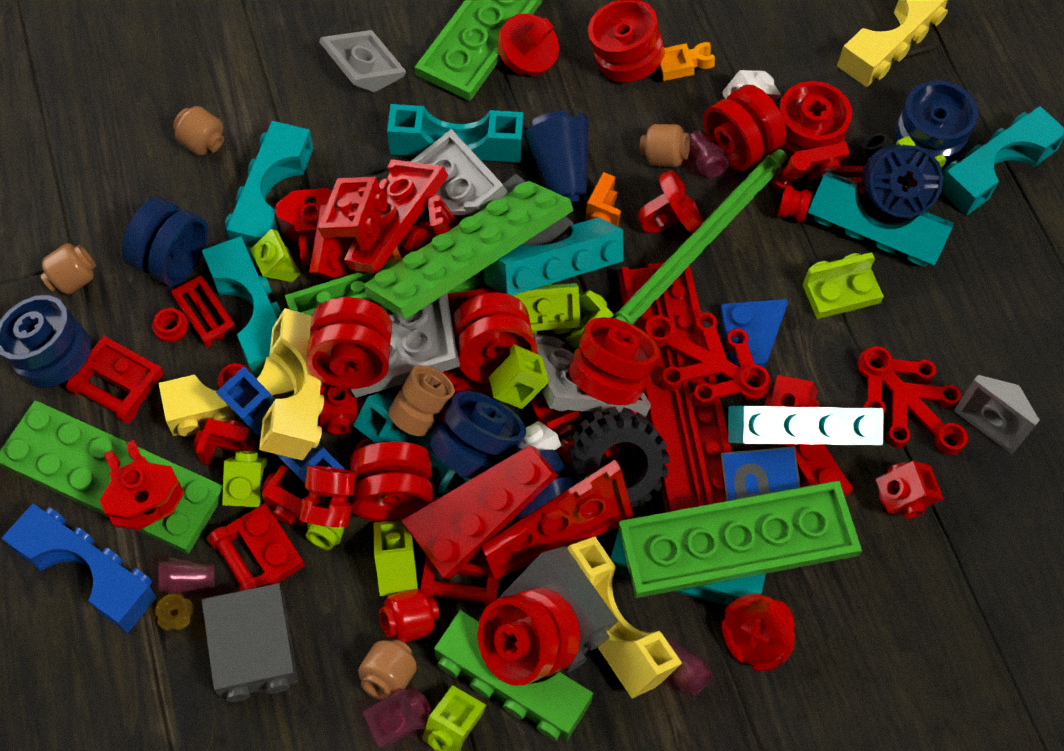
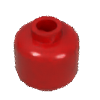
M419 588L391 594L385 599L384 607L379 609L380 624L388 638L392 637L394 640L404 643L418 640L432 634L435 620L439 619L438 605L433 597L428 598L425 592Z

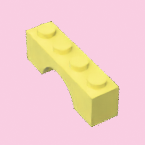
M898 0L894 14L899 20L900 26L893 30L882 32L862 28L843 46L837 67L865 87H868L876 78L881 80L895 60L900 62L914 42L920 43L933 24L937 26L942 22L948 12L945 9L948 0Z
M284 308L272 327L269 357L279 363L289 374L294 386V395L288 398L275 399L264 415L259 450L303 461L309 451L318 446L321 439L322 428L317 425L318 416L321 414L324 405V396L320 395V388L323 382L313 376L306 366L312 316Z
M266 357L264 368L257 380L275 399L293 396L294 386L287 371L275 360ZM195 374L159 383L165 419L173 436H191L196 434L200 429H204L208 418L226 423L228 420H242L218 396L217 391L202 384Z
M592 537L569 545L567 549L618 620L607 632L610 636L609 639L599 646L598 649L632 699L656 688L682 662L660 631H640L623 618L613 596L612 585L616 566L597 538Z

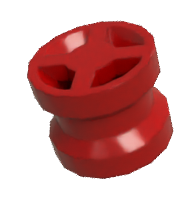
M785 184L777 217L785 218L790 216L794 217L797 222L804 223L812 190L804 189L803 191L794 190L793 186Z

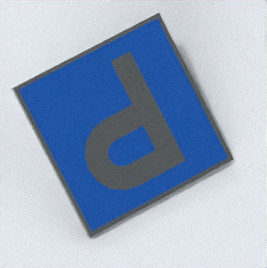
M795 446L721 453L726 501L801 488Z

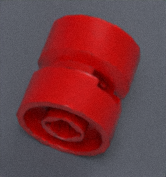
M308 465L304 488L309 491V495L302 499L299 520L320 526L348 527L352 505L347 501V497L354 494L357 473L334 467ZM325 496L332 497L331 503H325Z

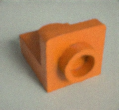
M603 172L587 202L585 221L600 217L618 227L621 211L613 207L618 192L614 191L616 177Z

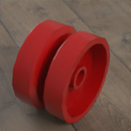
M641 0L613 1L600 8L590 20L588 25L589 40L594 51L598 69L604 77L616 82L641 80L652 74L662 63L665 54L664 44L656 12L648 3Z
M801 82L789 88L782 97L779 106L785 122L787 136L784 145L778 149L783 150L787 154V160H789L798 151L844 142L852 118V108L848 98L838 88L824 82Z
M743 85L732 92L727 99H721L704 112L703 124L709 143L716 154L735 170L745 171L760 161L763 156L769 155L785 143L787 136L786 126L780 110L774 101L755 85Z
M491 292L477 295L464 302L454 313L452 323L460 368L469 379L483 384H490L489 376L511 354L509 349L513 344L538 354L527 308L520 299L508 293Z
M335 298L318 305L312 313L310 339L307 348L306 366L311 374L323 383L338 388L357 389L369 387L380 382L387 375L389 367L392 320L388 312L376 303L362 298Z
M595 318L585 325L580 337L579 347L574 351L569 363L568 374L578 388L597 400L614 405L633 404L641 398L645 390L648 376L653 372L659 359L660 349L646 332L630 323L614 318Z
M381 442L364 446L351 455L350 471L357 473L354 494L351 495L352 512L360 518L372 521L404 519L434 501L433 485L428 481L432 476L431 452L425 447L407 442Z
M546 587L531 588L516 595L496 599L483 611L479 619L477 632L480 653L488 669L499 680L512 686L527 685L544 676L560 672L571 665L579 651L581 637L578 619L570 603L558 592Z

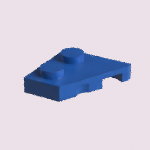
M787 299L721 304L720 316L725 345L730 330L735 328L743 329L749 337L747 344L754 364L765 368L788 304ZM738 337L731 338L736 344L743 343ZM726 346L728 361L739 366L736 353L730 351Z

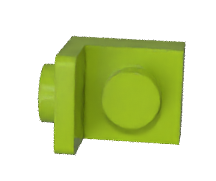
M452 685L430 714L422 737L423 741L429 744L435 751H461L464 740L483 715L486 704Z

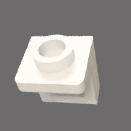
M739 70L722 92L725 99H727L732 92L748 84L762 89L774 102L781 95L774 85L773 78L768 73L750 70Z
M537 421L526 427V436L514 454L529 445L536 447L538 451L555 450L562 445L557 433L540 421Z

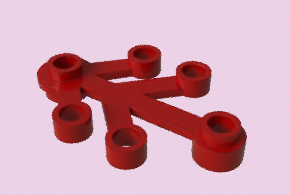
M700 313L695 322V331L703 336L708 350L675 334L672 321L665 316L656 315L646 322L644 332L656 342L658 347L666 345L698 362V364L680 368L676 366L667 367L663 371L661 379L665 389L675 391L682 386L683 382L718 374L731 379L715 385L700 383L695 387L693 401L697 406L703 408L711 406L714 399L741 394L747 399L758 400L769 393L772 384L771 377L765 368L754 364L747 344L749 337L743 329L735 328L730 330L726 339L727 348L736 353L739 366L727 361L716 329L717 319L712 313ZM702 321H707V322H709L712 326L706 328V327H703V326L700 324V322H702ZM658 331L663 333L664 337H656L652 333ZM738 337L743 343L736 344L731 338ZM675 375L679 380L671 382L667 379V376ZM747 381H755L759 386L752 387L747 384ZM705 391L709 393L710 398L703 399L698 393Z
M879 346L864 350L860 354L857 363L860 373L868 379L867 401L863 408L870 406L883 408L884 415L886 406L881 401L882 383L892 391V426L886 435L888 444L894 448H902L909 441L911 433L907 427L908 408L936 437V446L942 453L955 455L961 452L968 441L966 430L956 423L944 424L921 400L938 401L939 405L943 408L952 409L956 407L962 395L959 388L954 385H945L943 387L923 385L929 383L936 374V366L930 360L923 359L916 362L892 359L889 351ZM870 362L877 363L880 368L871 366ZM919 368L927 369L930 375L922 374ZM896 374L913 375V378L922 384L903 382ZM944 393L951 394L954 400L945 398ZM893 432L901 433L904 439H896L893 436ZM944 438L951 439L955 446L947 444Z

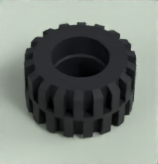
M616 407L607 408L608 414L602 415L599 410L593 413L595 417L593 421L589 422L585 419L580 424L583 428L582 433L575 431L572 437L575 445H570L569 452L573 459L570 460L572 469L578 481L581 482L600 469L601 458L611 446L622 442L636 444L637 455L635 460L628 468L622 471L631 508L638 506L637 500L644 498L645 502L652 498L650 492L653 489L659 491L663 486L659 479L660 477L667 478L669 471L665 466V463H670L669 454L665 450L667 446L652 423L648 422L645 416L639 412L635 415L629 408L623 407L622 412H618Z

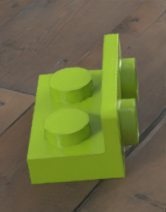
M872 252L862 255L859 253L850 254L842 260L830 263L828 261H821L808 269L802 285L817 319L882 302L884 296L871 269L875 260Z
M577 283L546 285L513 295L526 306L531 329L534 334H537V331L543 330L564 334L571 332L572 328L581 327L579 286Z

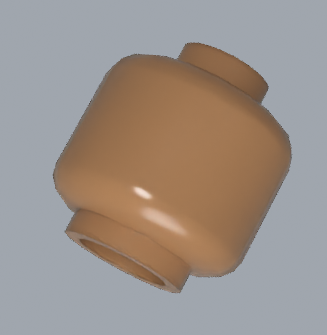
M203 107L185 108L174 120L175 139L195 155H206L210 151L214 153L224 142V136L222 135L223 123Z
M653 124L649 127L647 134L642 135L640 138L641 155H646L650 166L678 167L683 159H687L689 156V134L684 133L680 125Z
M66 243L43 258L42 268L44 273L41 274V279L52 292L58 289L60 292L70 295L94 278L93 268L96 267V264L90 254L80 244L74 246Z
M398 640L378 641L372 646L358 669L361 686L365 692L378 700L399 697L415 674L417 666L410 647L404 642Z

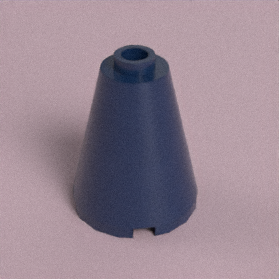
M567 111L547 113L532 119V127L529 129L526 125L524 126V138L547 189L569 198L574 208L581 204V200L586 198L588 118L587 115L577 111L578 117L568 116Z

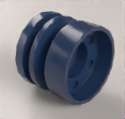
M893 144L879 149L868 159L862 171L861 185L866 199L874 208L895 217L910 218L923 214L936 203L942 192L943 174L940 163L927 150L919 146ZM907 174V178L912 180L911 185L902 188V184L898 183L897 179L899 176Z

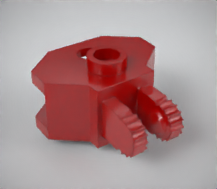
M328 188L292 191L276 204V215L281 234L298 243L302 265L310 264L311 253L309 248L314 247L321 205H327L332 190ZM309 198H313V199H315L317 202H316V204H315V203H307V204H305V201H306L307 199H309Z
M131 440L126 443V450L134 461L123 467H120L121 463L112 450L104 453L112 472L109 473L111 481L99 501L114 527L139 531L173 514L184 495V491L171 466L148 463L145 456L142 457L135 441ZM155 507V510H154L153 513H151V514H144V512H146V511H148V510H150V509H152V508Z

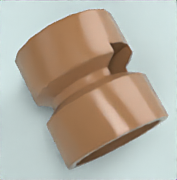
M418 365L412 369L402 386V390L398 392L388 410L389 417L397 427L406 433L415 436H425L431 432L440 417V411L446 408L455 392L454 385L439 370L426 365Z

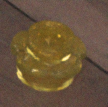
M181 594L164 596L158 602L155 609L158 625L167 631L173 628L176 630L185 628L190 623V615L194 612L191 601L189 599L185 600ZM173 610H178V614L175 616H172L171 612Z

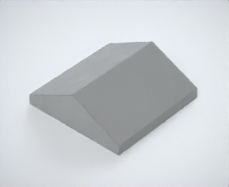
M372 30L320 38L319 43L355 86L375 93L405 76L406 70Z
M978 375L973 380L954 409L957 414L1012 455L1040 421L1019 385Z

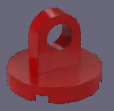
M517 14L510 17L498 32L499 44L497 48L504 64L520 75L525 73L531 76H539L547 72L557 60L559 53L558 38L553 30L555 27L546 17L542 19L533 14Z
M672 170L659 175V182L664 194L640 209L638 218L641 226L647 233H658L681 221L685 228L693 234L704 222L695 201L685 194L686 186L680 177Z
M752 593L744 594L727 605L725 620L722 621V633L727 647L739 662L748 663L753 666L751 669L756 671H771L789 659L794 650L795 625L792 612L784 602L780 600L774 601L770 597Z

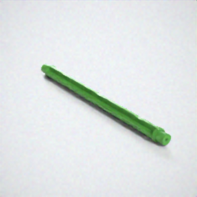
M776 149L771 155H767L748 175V178L723 201L631 299L615 313L614 319L634 325L651 304L665 292L701 254L703 249L754 198L755 194L781 170V165L787 160V154L781 149Z

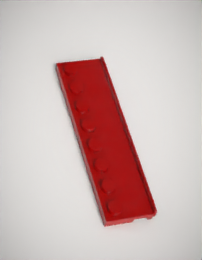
M665 262L648 264V268L631 270L628 267H621V271H617V284L622 307ZM690 265L651 304L646 312L634 323V326L645 331L646 322L651 317L662 315L672 321L675 334L708 350L703 336L695 331L696 318L701 312ZM656 331L652 333L656 337H664L661 332ZM666 345L659 347V359L653 372L648 376L644 394L651 404L645 418L648 422L652 423L667 446L665 450L669 454L670 463H665L669 470L667 478L660 477L659 479L663 484L659 490L663 513L726 502L721 453L732 452L730 443H728V431L720 398L714 399L713 404L706 408L697 406L693 401L695 387L700 383L717 384L715 375L683 382L682 386L675 391L667 390L661 383L663 371L667 367L676 366L680 368L698 364V362ZM675 375L667 376V379L671 382L679 380ZM705 391L698 393L703 399L710 398L709 393Z

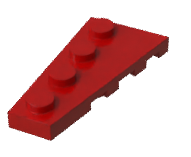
M391 159L387 167L390 172L387 179H382L379 184L381 190L387 196V209L382 213L378 225V234L373 238L369 250H361L356 237H354L344 259L349 269L372 274L379 272L428 205V198L434 197L448 178L444 166Z
M529 445L401 521L442 577L451 579L482 549V544L495 537L558 477V474L537 448Z
M613 460L482 544L481 547L494 579H499L529 566L542 552L563 546L567 548L571 544L596 537L617 528L619 521L633 519L634 516L624 478L617 461Z

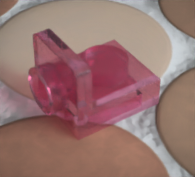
M399 689L364 711L363 714L378 748H387L416 729L426 728L431 707L427 698L417 689Z

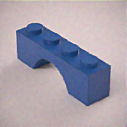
M243 366L216 393L261 438L263 417L275 401V398ZM320 444L316 448H312L303 461L276 454L304 483L308 465L344 469Z
M32 503L1 539L14 553L39 571L62 562L80 563L90 568L93 576V588L89 603L101 616L127 634L157 598L150 587L153 581L137 568L129 572L122 567L121 564L124 561L109 548L105 547L102 552L92 545L95 540L79 527H76L74 531L63 525L66 519L51 507L44 511Z

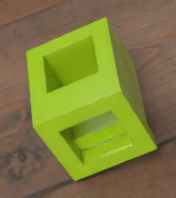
M513 344L509 349L511 354L489 376L495 399L523 409L549 383V379L541 355Z

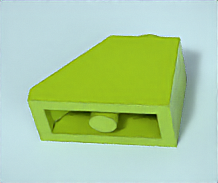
M403 519L373 523L374 557L380 596H390L398 592L418 589L413 537L401 521Z

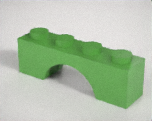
M460 610L434 648L435 659L439 661L437 666L452 677L456 678L460 674L471 681L470 687L481 696L490 698L493 695L504 702L503 708L514 717L521 720L525 716L538 724L537 730L547 738L557 741L559 737L567 742L591 704L593 692L561 672L545 681L529 683L527 685L512 686L499 680L488 669L480 653L477 638L479 621Z

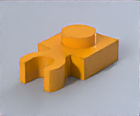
M709 42L700 43L694 49H688L687 43L664 48L665 54L659 69L663 81L694 75L695 67L701 69L714 67L715 56L714 54L709 55L711 54Z

